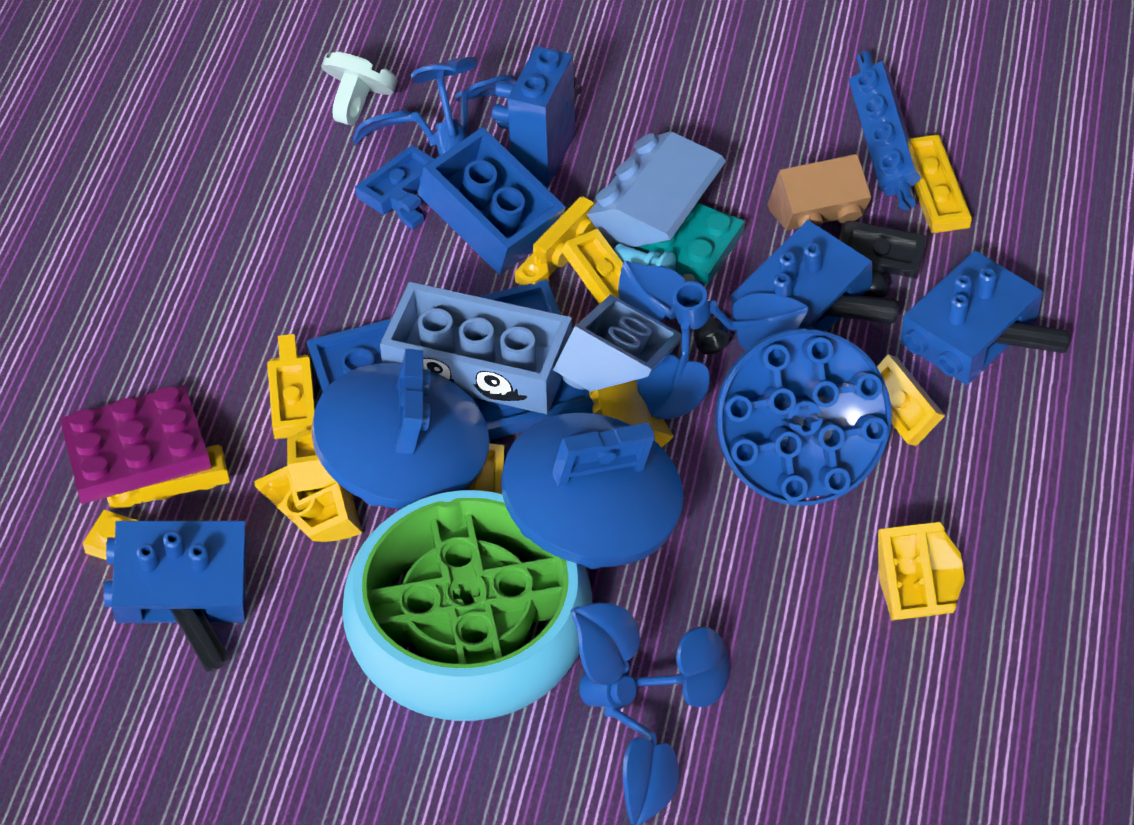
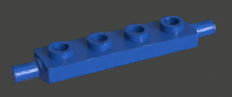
M862 51L863 57L860 53L856 56L860 73L849 78V83L878 184L886 196L897 195L900 209L909 210L908 203L912 208L916 205L911 188L922 179L889 69L883 61L874 65L872 54L869 51Z

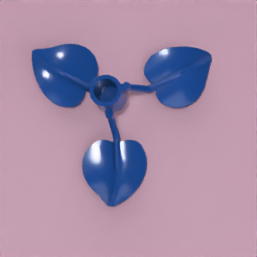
M460 57L444 63H433L418 68L411 74V79L414 83H423L437 79L446 120L435 125L437 132H432L419 112H409L408 110L395 111L377 115L362 122L354 133V146L362 138L379 129L406 122H416L428 137L430 147L437 146L440 156L469 136L467 129L468 100L496 95L495 85L498 81L501 80L515 84L517 78L513 75L497 76L475 83L468 89L456 93L455 99L460 102L459 125L458 119L452 118L444 77L473 69L477 66V59L475 57Z
M624 261L620 272L618 285L620 300L661 323L667 316L670 319L676 318L681 325L680 359L669 354L648 377L637 379L638 392L646 403L651 416L657 419H672L685 415L695 409L706 397L710 387L708 368L703 363L688 361L690 331L691 329L701 328L708 321L710 314L713 313L729 330H737L738 343L745 350H748L768 336L787 330L799 329L808 315V306L798 300L787 296L779 297L772 293H753L745 295L734 302L731 309L734 320L732 321L718 308L715 300L708 301L707 291L702 284L695 281L685 282L684 278L674 270L661 266L641 265L631 261Z
M591 603L571 609L570 612L577 629L579 653L585 670L579 685L582 701L587 706L605 708V717L616 718L644 737H637L631 740L623 761V786L629 821L631 825H641L665 808L674 797L679 782V765L676 754L669 744L657 743V736L653 731L619 709L624 708L634 700L636 687L671 685L682 682L683 697L689 706L707 707L712 705L721 697L729 680V653L726 649V643L717 632L708 627H696L687 631L678 645L676 660L680 674L632 678L626 673L630 669L628 660L637 653L640 643L638 626L632 614L625 608L610 603Z

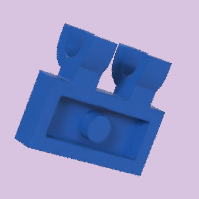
M411 145L355 186L357 199L382 215H385L392 209L395 210L400 220L414 230L424 222V216L415 210V208L421 205V199L413 193L419 190L424 166L433 161L434 158Z

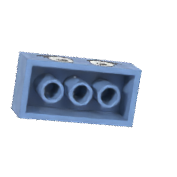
M409 282L381 340L382 363L402 364L405 348L423 350V369H429L431 372L446 377L463 389L470 397L548 415L563 377L553 371L572 333V317Z

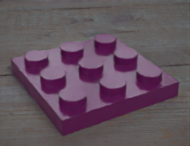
M185 385L164 387L155 393L132 399L123 398L110 405L91 410H79L69 416L59 418L81 504L211 469L209 456Z

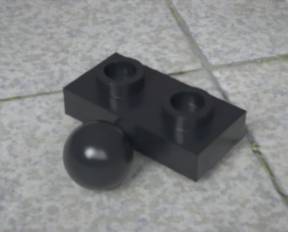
M846 221L841 241L872 261L873 285L863 296L885 298L889 291V282L884 272L918 279L927 236Z

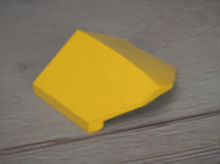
M940 522L878 530L879 581L891 620L954 613L965 577L961 553L946 534L944 526Z

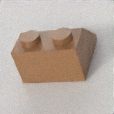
M858 154L779 170L768 201L769 211L786 231L800 228L807 220L818 227L823 223L839 220L840 223L857 220L865 213L871 200Z

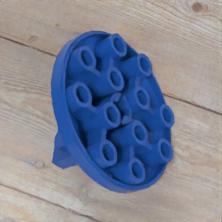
M787 330L757 342L733 364L723 381L717 399L715 413L716 434L722 454L732 471L742 482L761 496L789 505L807 506L825 503L841 497L858 486L871 473L880 460L891 428L889 393L885 381L874 362L866 353L850 341L821 330ZM828 495L818 499L802 500L813 496Z
M405 348L402 364H372L345 373L333 381L323 392L313 416L312 441L322 466L344 489L362 498L371 506L402 509L409 504L432 495L468 490L480 476L489 450L488 428L480 409L473 399L454 382L431 372L429 369H423V350Z
M591 413L561 414L546 418L530 426L518 436L508 451L501 477V490L505 506L523 536L559 558L582 564L591 569L630 564L646 558L661 548L672 535L679 520L683 506V488L680 476L671 458L654 441L655 436L649 423L630 425L612 417Z

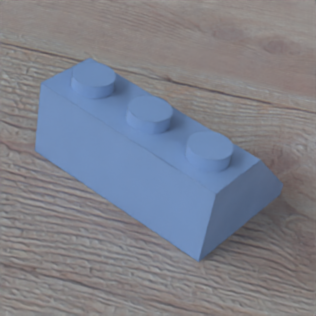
M672 131L659 135L647 134L635 143V150L628 160L618 166L615 171L616 176L611 183L597 194V201L587 216L613 250L618 244H624L626 247L632 248L671 240L726 161L723 156Z
M609 295L575 325L553 371L562 375L563 380L570 386L582 390L587 389L590 392L645 378L681 342L682 334L617 297Z

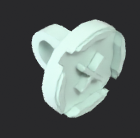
M342 52L326 53L321 68L329 75L341 81L333 104L334 120L351 126L355 124L361 114L368 92L384 95L393 94L398 82L396 76L385 68L381 69L379 74L371 70L373 64L369 63L370 61Z

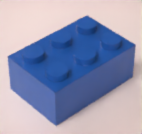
M481 127L425 165L418 190V195L499 275L533 252V244L564 214L566 208L484 127Z

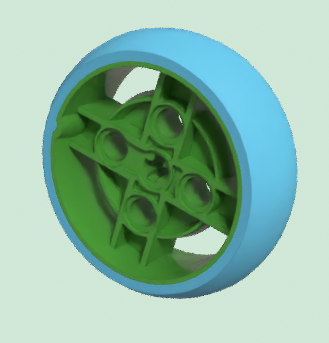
M478 490L452 491L432 495L405 506L382 522L369 535L357 553L346 579L343 598V623L347 640L358 664L369 679L388 697L408 709L430 717L454 721L484 720L515 712L534 703L554 688L567 674L580 654L577 629L570 610L578 606L591 604L592 591L584 565L559 558L523 536L511 518L502 494ZM517 557H519V558H521V559H523V560H525V561H527V562L522 563ZM411 567L402 585L390 586L404 571ZM551 619L537 637L518 649L526 639L533 622ZM474 640H480V641H481V642H478V643H470L471 641H474ZM413 644L428 659L419 657L401 646Z

